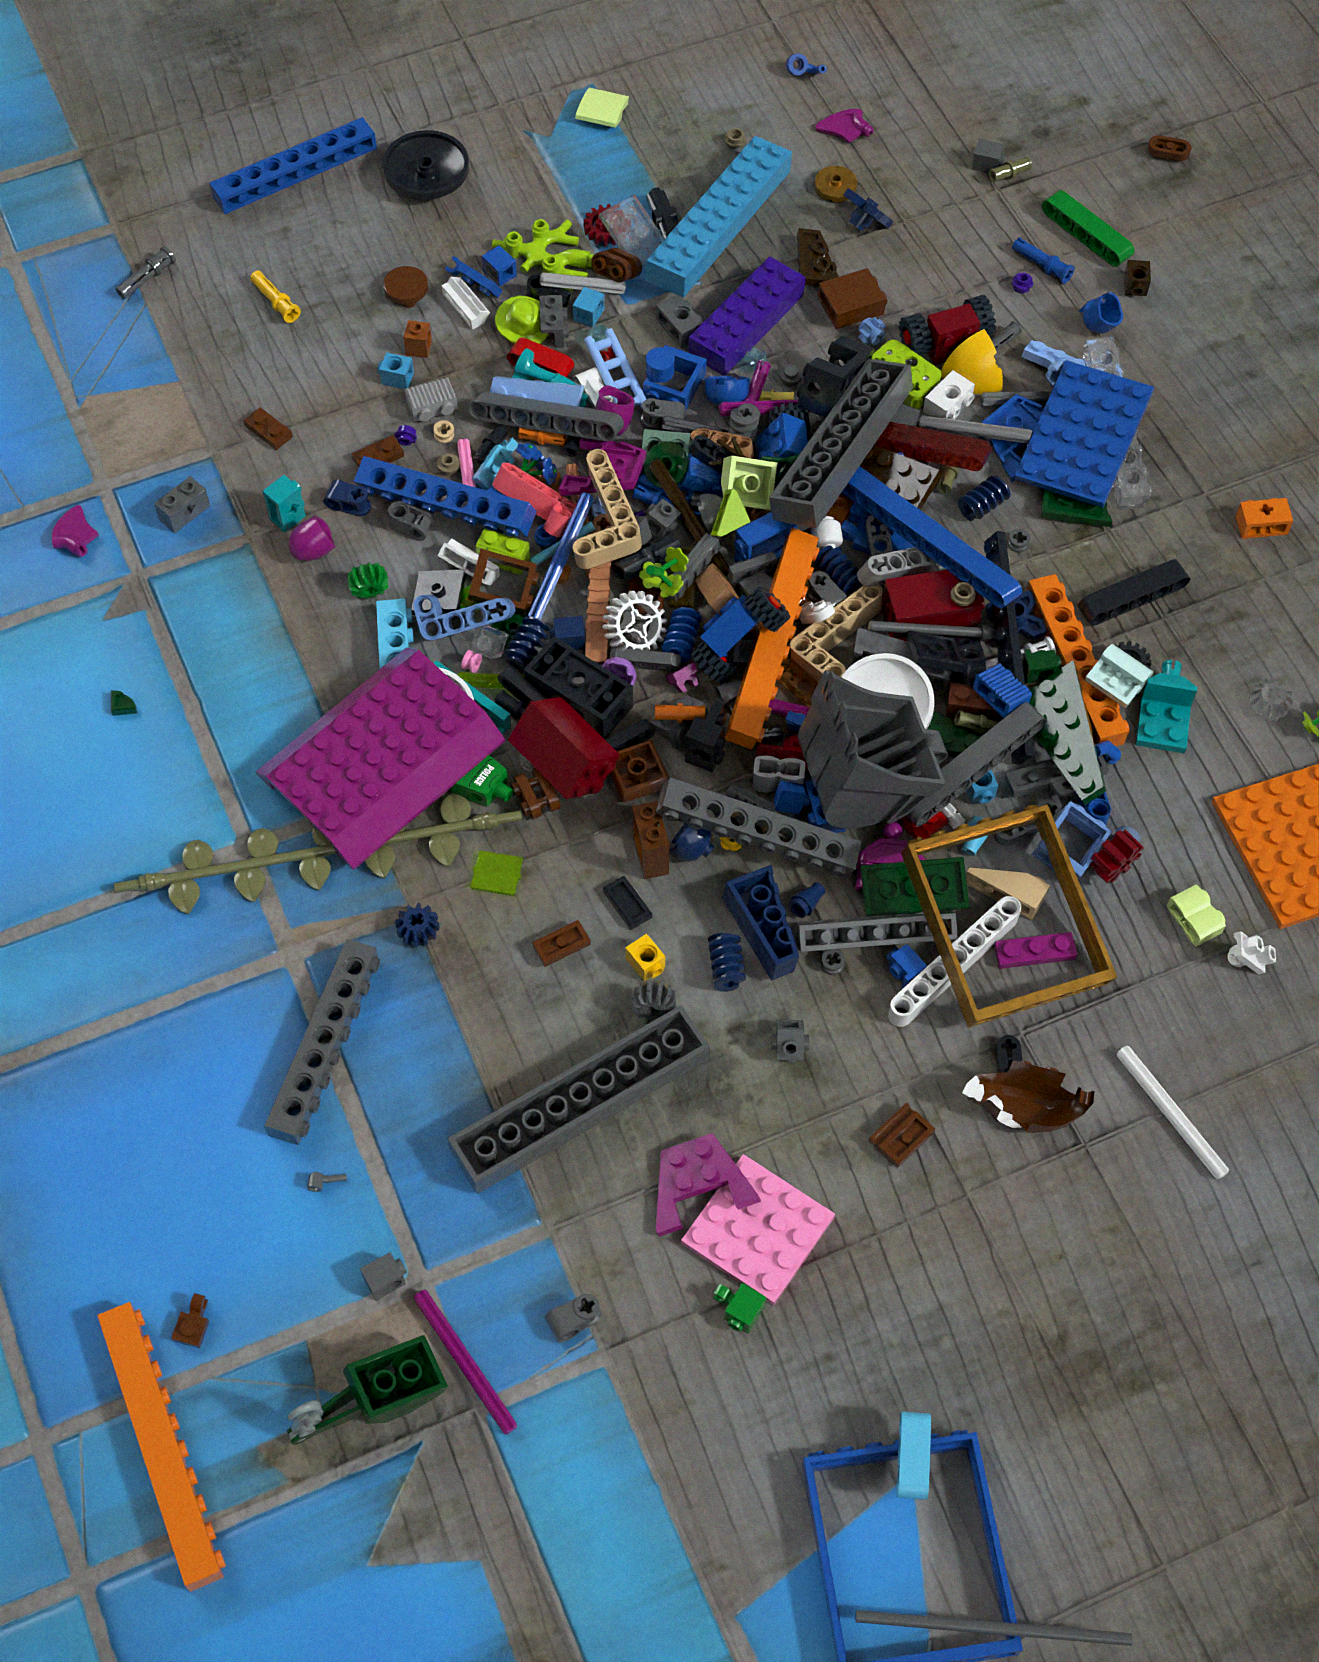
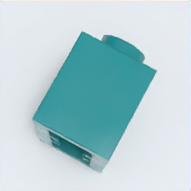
M285 475L263 490L269 520L284 533L306 517L305 503L301 496L302 489L295 480L291 481Z

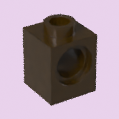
M1128 260L1124 273L1125 295L1147 296L1151 283L1150 261Z

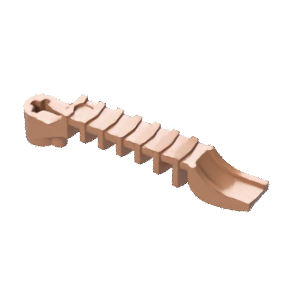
M600 514L595 517L593 524L596 530L592 531V534L602 531L603 528L608 529L612 527L607 514ZM612 561L590 568L585 656L596 663H605L608 659L609 639H606L604 636L609 630L603 629L602 626L608 624V620L603 619V616L609 615L606 607L610 606L609 596H611L609 585H611Z

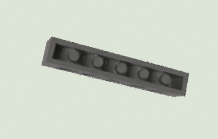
M951 910L939 911L950 940L957 939L956 913ZM924 912L796 922L797 948L801 952L934 941Z

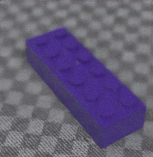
M769 256L689 336V353L707 359L706 366L725 376L804 296L805 276Z

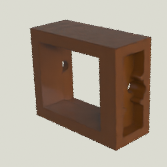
M480 549L467 600L483 603L503 598L480 591L487 561L528 572L521 601L511 600L515 605L514 613L524 614L525 608L530 609L533 595L529 594L531 585L536 586L539 576V572L535 571L537 564ZM501 605V607L499 608L507 610L505 605Z
M657 801L632 806V836L644 880L669 874L670 845L662 816L656 814Z

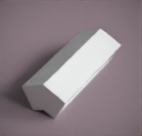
M450 277L448 282L442 285L444 297L472 330L483 325L490 314L489 310L461 277Z
M453 539L448 543H444L438 557L460 570L464 569L467 574L473 577L479 554ZM487 561L482 583L492 585L500 576L499 566Z

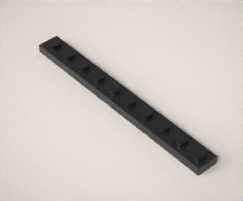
M996 531L984 541L986 558L1011 575L1005 532ZM1014 600L1004 608H998L992 604L998 662L1005 669L1010 670L1015 679H1018V682L1025 685ZM1032 737L1011 753L1012 764L1021 765L1034 756Z

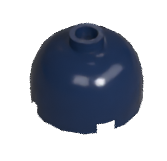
M684 823L671 841L676 845L673 849L669 848V854L685 862L696 861L702 855L706 858L715 846L711 843L714 835L711 834V831L692 829L687 826V823Z

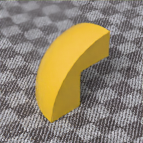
M984 329L962 342L951 353L941 370V377L943 379L953 370L974 383L973 394L1002 391L1003 387L1002 369L997 366L994 358L997 352Z

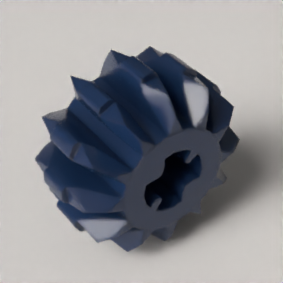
M419 902L416 908H412L407 904V912L399 911V919L395 921L397 936L403 938V942L406 945L413 942L414 947L417 948L419 942H423L427 946L429 944L428 938L435 940L437 937L436 931L440 929L439 922H437L438 915L436 912L431 911L429 905L422 909Z

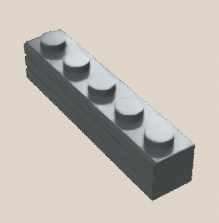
M706 532L687 556L689 562L686 565V570L672 574L674 576L676 574L681 575L683 586L674 596L669 595L670 599L676 602L681 598L687 587L692 585L696 576L701 574L704 566L710 563L713 555L718 553L720 544L716 537Z

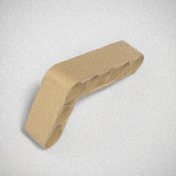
M601 449L590 451L586 459L590 478L612 527L579 538L574 542L575 561L581 569H589L639 551L642 546L639 525L608 455Z
M880 585L862 586L834 607L835 613L824 621L813 623L794 637L790 642L792 664L817 684L825 670H833L834 674L842 677L846 671L845 666L831 656L828 651L882 611V587Z

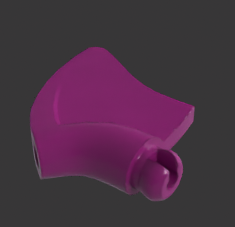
M847 109L837 112L821 120L815 126L817 132L840 137L848 144L860 135L870 137V134L872 135L874 132L873 127L863 119V111L861 109Z
M76 505L67 511L54 526L52 531L53 548L67 549L72 554L83 557L88 551L86 545L99 536V534L87 523L82 507Z

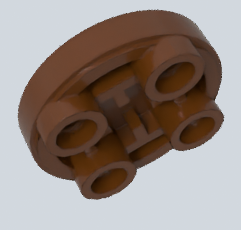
M397 267L385 276L383 281L384 293L386 298L391 301L403 304L406 308H412L416 305V302L426 295L428 280L425 273L416 267Z

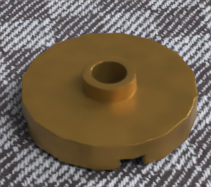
M829 166L818 172L815 177L814 188L816 193L826 201L830 199L836 203L849 200L843 196L847 188L854 192L856 191L857 178L850 169L843 166Z

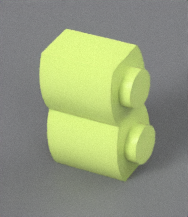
M1194 885L1171 897L1167 904V908L1173 918L1181 925L1186 936L1196 947L1222 934L1226 927L1224 915L1210 904L1208 893L1198 885Z

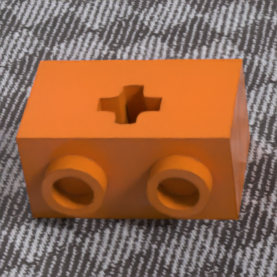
M1287 498L1240 502L1235 515L1242 539L1288 535L1293 523Z

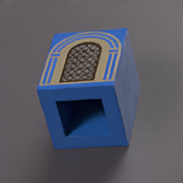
M500 245L482 256L483 272L498 286H502L517 276L516 260Z

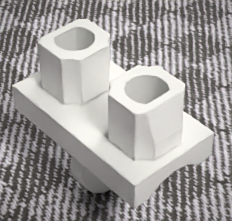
M1241 931L1234 933L1237 945L1229 950L1228 961L1235 967L1246 965L1257 974L1265 973V965L1276 962L1275 948L1271 945L1264 946L1261 937L1258 935L1248 937Z

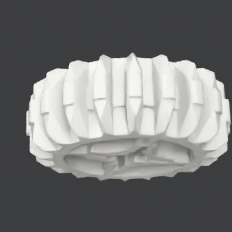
M629 591L628 595L621 593L619 595L620 599H612L614 606L606 607L610 615L603 616V619L608 620V624L602 626L603 629L609 630L604 637L606 639L612 638L609 645L622 648V651L626 649L650 651V648H658L656 641L662 642L664 640L660 636V632L665 633L667 631L665 628H662V623L668 621L665 618H661L665 610L657 609L660 602L653 601L652 595L645 596L643 591H638L637 594L635 591ZM633 604L640 605L647 614L640 615L638 610L634 609ZM623 613V622L620 624V618ZM635 620H640L634 625V628H629L633 626L632 624L635 623ZM650 623L649 631L647 633L646 627ZM630 633L637 643L633 644L627 641L622 634Z

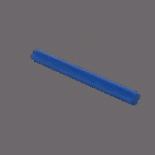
M584 492L581 493L527 617L541 620L571 553L573 544L594 501L592 495Z

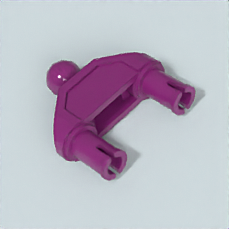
M887 823L882 830L885 839H878L859 853L856 864L857 878L855 890L862 892L861 865L904 862L901 851L907 846V841L898 840L903 833L898 823ZM918 855L919 860H925L922 855Z

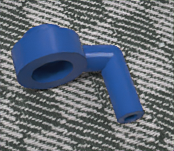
M800 53L792 54L786 60V69L794 76L805 72L817 75L825 73L827 70L825 65L815 66L809 64L807 58ZM794 61L798 63L797 69L793 67Z

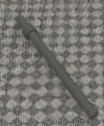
M869 621L868 624L869 631L908 633L911 630L933 635L978 637L979 640L995 638V628L986 625L963 627Z

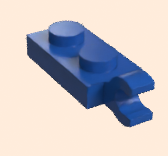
M453 256L451 258L456 263L455 268L445 267L446 271L453 276L462 274L461 279L472 286L475 283L478 285V290L488 297L492 294L498 298L502 293L501 288L496 283L461 262L457 257Z

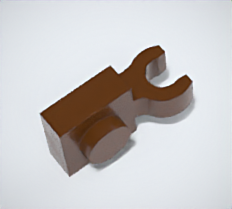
M194 1293L190 1303L189 1314L180 1312L171 1337L173 1342L196 1348L201 1347L210 1322L207 1318L203 1317L208 1304V1300L205 1299L204 1295Z

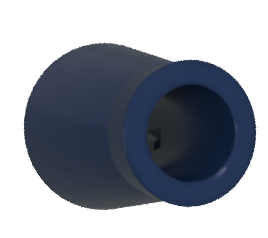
M814 882L810 887L792 896L789 903L791 911L799 918L810 916L821 897L825 894V888L820 883Z

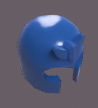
M1112 292L1089 300L1078 310L1083 312V322L1087 329L1097 334L1111 331L1123 320L1120 301Z

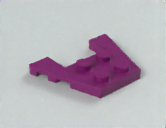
M581 437L580 449H601L605 451L622 489H634L646 460V450L623 441L616 443L614 441H600ZM565 474L559 487L560 496L579 495L583 492L588 494L597 493L590 475L589 477Z
M713 1133L661 1151L656 1232L659 1237L683 1229L676 1202L729 1184L735 1206L738 1210L761 1202L757 1192Z

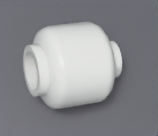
M826 516L817 528H810L811 535L819 538L816 546L820 548L819 550L829 545L834 549L843 543L840 522L834 520L833 517Z

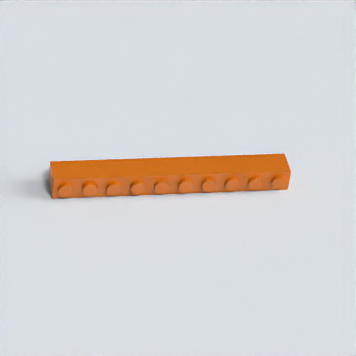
M793 527L785 539L769 590L786 607L785 609L788 610L790 619L776 632L770 631L768 627L765 628L763 626V623H759L724 737L727 741L751 750L756 742L761 743L766 729L762 728L763 722H767L771 714L772 708L768 707L770 700L773 701L776 696L778 687L775 686L776 680L779 681L782 676L784 667L781 666V662L786 660L790 646H787L788 639L792 640L796 626H793V622L798 620L802 607L799 606V602L804 600L808 587L805 586L806 580L809 581L812 576L814 567H811V562H815L820 549L816 547L818 537Z
M128 1302L97 1316L184 1585L191 1592L224 1578L221 1568L226 1567V1563L221 1550H215L212 1540L216 1539L217 1536L212 1522L206 1523L203 1512L208 1511L203 1495H197L194 1485L198 1483V1479L193 1466L189 1468L187 1466L185 1457L189 1456V1452L184 1439L180 1441L178 1439L176 1431L180 1429V1425L175 1412L172 1414L169 1412L167 1404L172 1401L167 1387L161 1388L158 1378L162 1377L163 1374L158 1361H152L150 1352L154 1350L151 1338L149 1334L144 1335L141 1326L146 1324L140 1308L135 1310L131 1302Z

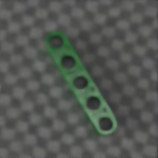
M1058 190L1042 202V211L1047 217L1111 266L1117 267L1134 255V246L1127 238L1065 191Z

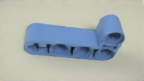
M420 595L413 603L420 633L427 640H438L511 618L515 612V605L508 598L493 599L443 614L440 602L434 595ZM425 599L431 602V610L429 612H425L422 608V603ZM501 605L506 606L507 610H504L503 613L492 614V609L500 608ZM477 609L482 610L484 613L482 622H477L474 618ZM454 616H458L461 620V626L458 629L452 626V618ZM431 623H435L438 626V633L435 636L429 631Z

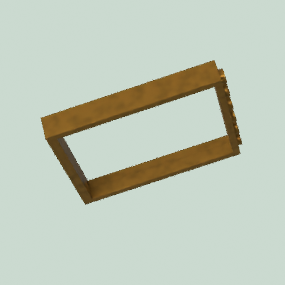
M1037 804L1030 805L1024 808L1023 812L1016 814L1015 811H1009L1000 815V818L992 820L991 817L984 818L978 821L977 825L970 827L968 824H963L954 828V831L946 833L945 830L938 831L928 839L922 840V837H917L914 840L908 841L907 846L901 851L902 858L968 1028L1108 985L1118 978L1048 804L1040 807ZM1035 822L1042 841L1044 840L1048 849L1049 859L1095 974L977 1010L918 855Z

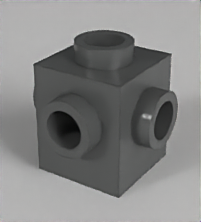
M664 499L657 505L653 503L645 513L653 538L661 539L668 533L673 534L679 526L677 520L681 512Z
M803 1020L776 1021V1034H771V1050H776L777 1059L788 1063L804 1060V1050L809 1051V1034H805Z

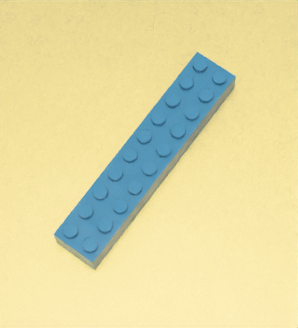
M754 136L646 260L645 281L684 298L789 174L792 151Z

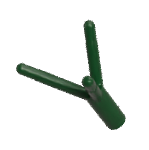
M800 454L786 458L762 456L761 459L757 460L785 464L775 476L776 484Z

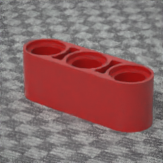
M523 337L516 341L507 354L509 363L516 366L520 355L528 348L534 352L533 362L535 365L549 372L559 373L566 378L575 366L574 361L569 356Z

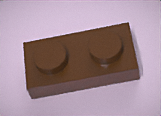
M261 407L243 420L245 427L275 450H278L293 438L290 429Z
M391 435L352 453V458L359 468L363 456L391 463L404 457V451L395 437Z
M579 920L532 942V946L544 967L591 945V940Z

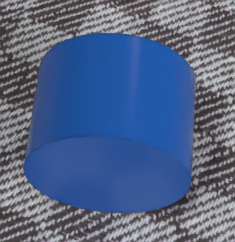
M663 347L650 350L646 355L647 377L657 383L669 381L674 375V354L669 349Z

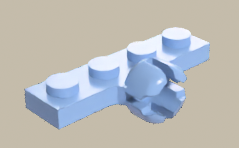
M1031 340L1022 354L1023 358L1048 368L1046 378L1052 387L1055 385L1066 360L1110 373L1104 368L1090 365L1083 359L1071 357L1064 351L1052 349L1039 341Z

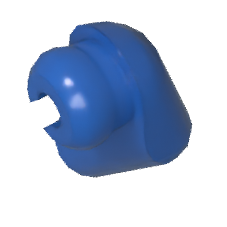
M1109 740L1095 744L1097 757L1104 755L1105 760L1110 759L1108 764H1115L1120 760L1121 751Z

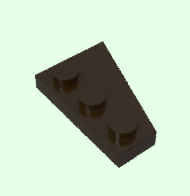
M799 228L797 232L798 271L805 276V285L819 286L820 282L839 277L836 271L837 266L834 261H831L828 254L829 249L821 231Z

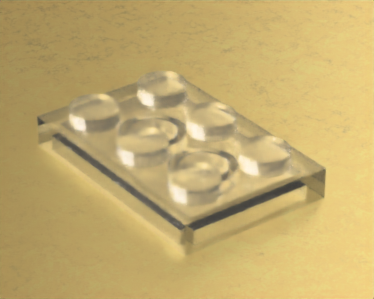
M635 194L606 209L599 215V218L618 247L637 256L642 263V267L646 266V260L665 240Z

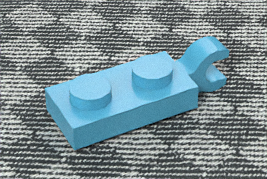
M513 437L508 442L504 440L501 444L495 445L473 476L472 480L481 489L487 491L492 487V483L502 463H514L515 460L511 457V454L517 448L518 443Z

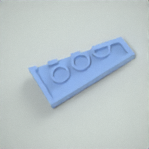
M496 376L493 377L490 392L579 407L585 385H569L566 383H550Z

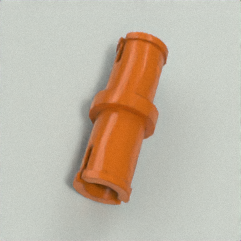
M523 427L519 428V433H522L518 435L519 439L536 441L540 445L547 443L564 447L567 438L564 437L567 435Z
M678 703V705L655 704V720H677V723H682V720L693 721L695 717L705 720V705L683 706V703Z

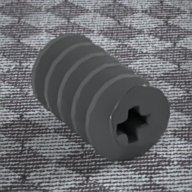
M744 403L733 409L728 427V433L749 437L752 440L753 451L760 418L759 409L751 403Z

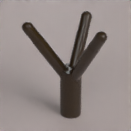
M735 438L731 439L735 450L721 439H717V443L733 456L748 458L743 455ZM723 460L709 461L708 464L710 466L723 465Z

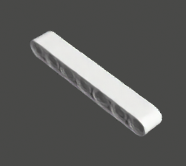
M1011 896L1003 897L952 943L956 956L961 962L959 964L963 973L995 944V941H999L1016 925L1021 912V904L1018 899ZM1008 910L1013 914L1009 915L1004 913L1003 911ZM986 926H991L995 928V930H988L986 929ZM968 943H976L978 947H972ZM940 955L891 1000L888 1017L893 1025L898 1027L908 1025L951 985ZM932 975H939L943 979L936 980L932 977ZM920 991L924 993L925 996H917L914 994V992ZM897 1008H903V1009H905L907 1012H906V1013H899V1012H897L895 1009H897Z

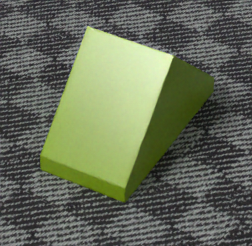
M725 490L711 535L714 537H722L751 522L736 490Z

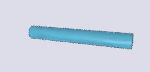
M592 521L582 526L577 539L596 530ZM560 540L532 557L531 561L539 565L552 557Z

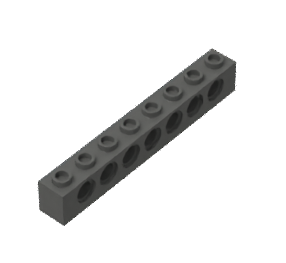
M671 777L662 786L656 814L662 815L668 821H681L687 823V826L692 829H705L711 831V834L716 837H729L735 839V842L740 845H753L759 847V850L762 852L777 853L783 855V858L786 860L801 861L807 863V866L810 868H822L830 871L832 875L837 877L847 876L856 869L861 841ZM682 801L687 802L690 805L691 810L685 809L682 805ZM706 809L711 810L715 818L708 816ZM730 817L735 818L739 826H735L731 822ZM755 825L761 828L763 834H759L755 830ZM778 833L785 836L786 842L779 838ZM802 841L809 845L810 850L804 848ZM826 849L832 852L833 858L827 855Z
M346 939L265 1123L268 1136L299 1145L302 1137L305 1138L310 1129L309 1120L311 1115L316 1113L320 1106V1094L323 1089H327L330 1083L331 1074L329 1073L332 1066H336L339 1062L341 1045L343 1042L348 1041L351 1033V1022L353 1019H357L361 1009L360 1001L369 992L371 985L369 980L372 973H376L379 969L380 958H378L376 947ZM353 970H361V972L358 974H350V972ZM344 992L351 993L348 997H340ZM334 1015H341V1018L336 1021L330 1020ZM324 1038L331 1039V1041L327 1044L320 1043V1041ZM315 1061L321 1062L318 1067H309ZM304 1085L311 1086V1088L307 1091H299V1089ZM293 1109L301 1110L295 1116L288 1115Z

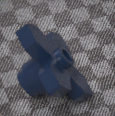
M849 188L843 194V196L856 205V208L850 215L851 219L849 222L862 232L870 226L874 219L888 229L894 222L877 209L879 204L868 197L867 200H864Z
M1026 591L1022 592V595L1014 600L1018 635L1020 632L1034 640L1046 635V627L1041 618L1029 615L1034 609L1036 602L1032 592ZM990 602L985 605V611L989 621L994 622L992 616L993 608Z

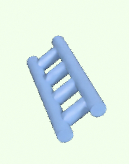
M607 329L604 332L607 338L594 342L592 336L586 337L584 342L605 385L613 386L617 389L630 386L635 395L633 397L635 400L634 407L640 405L642 409V404L646 397L613 329ZM611 346L616 358L604 362L599 351ZM621 366L625 378L613 381L608 370ZM611 396L614 404H617V398Z

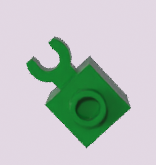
M744 1283L741 1284L736 1294L721 1284L717 1286L713 1293L714 1300L728 1306L725 1310L724 1320L727 1321V1325L737 1332L744 1331L749 1334L766 1306L767 1297Z

